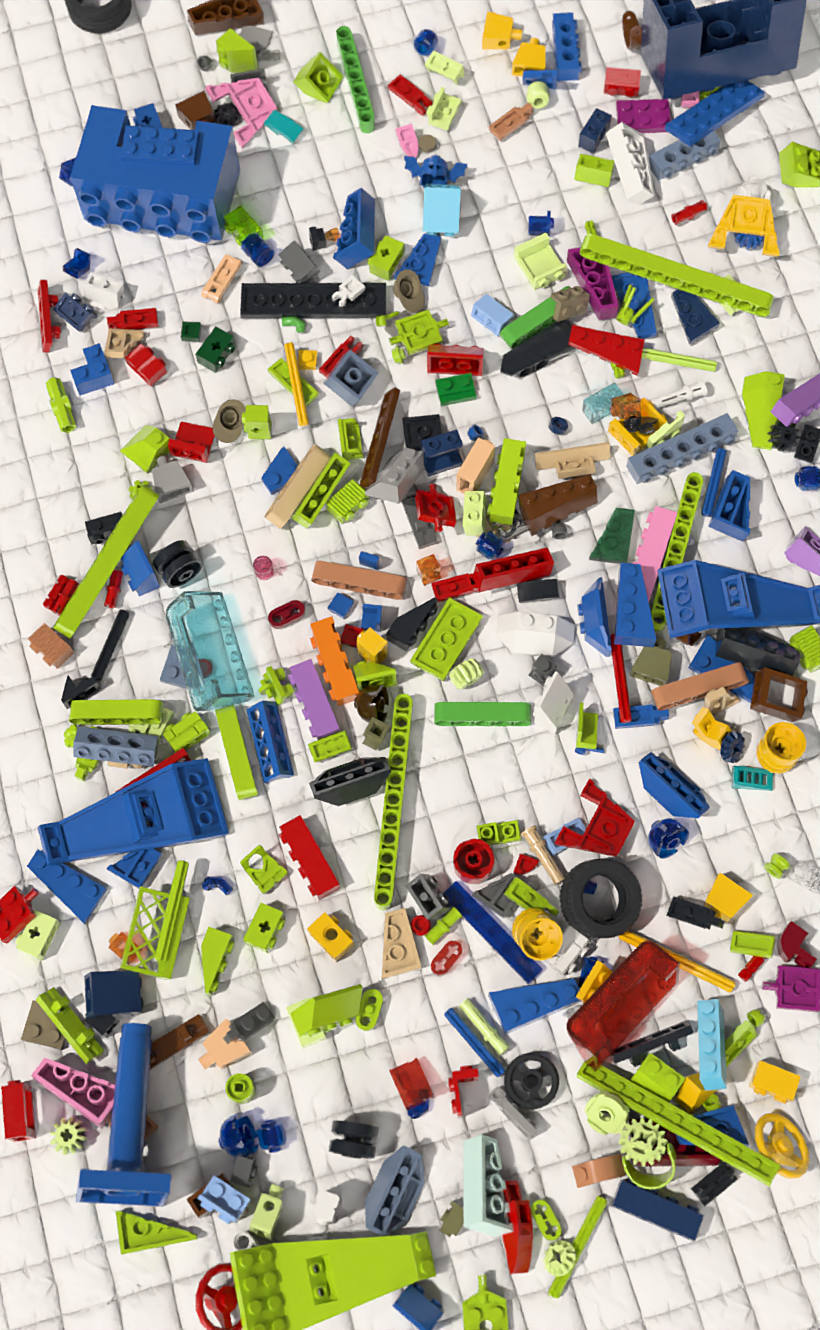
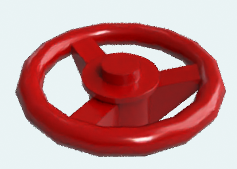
M219 1263L209 1269L199 1281L195 1294L197 1316L206 1330H243L241 1319L232 1326L230 1313L234 1311L238 1303L235 1282L220 1288H212L208 1285L210 1280L221 1272L233 1273L231 1263ZM204 1298L207 1309L214 1313L222 1328L213 1325L208 1319L204 1309Z

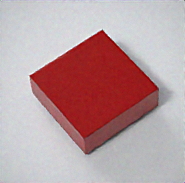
M346 624L340 638L341 643L357 649V637L364 629Z

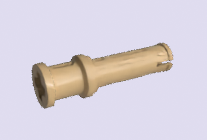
M533 825L520 835L525 837L530 846L529 850L532 853L535 852L553 884L557 885L565 877L548 852L546 841L542 840L537 832V826Z

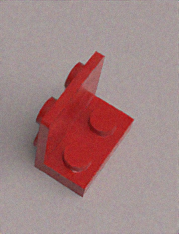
M181 421L175 440L169 439L168 448L171 456L207 463L215 438L213 428Z

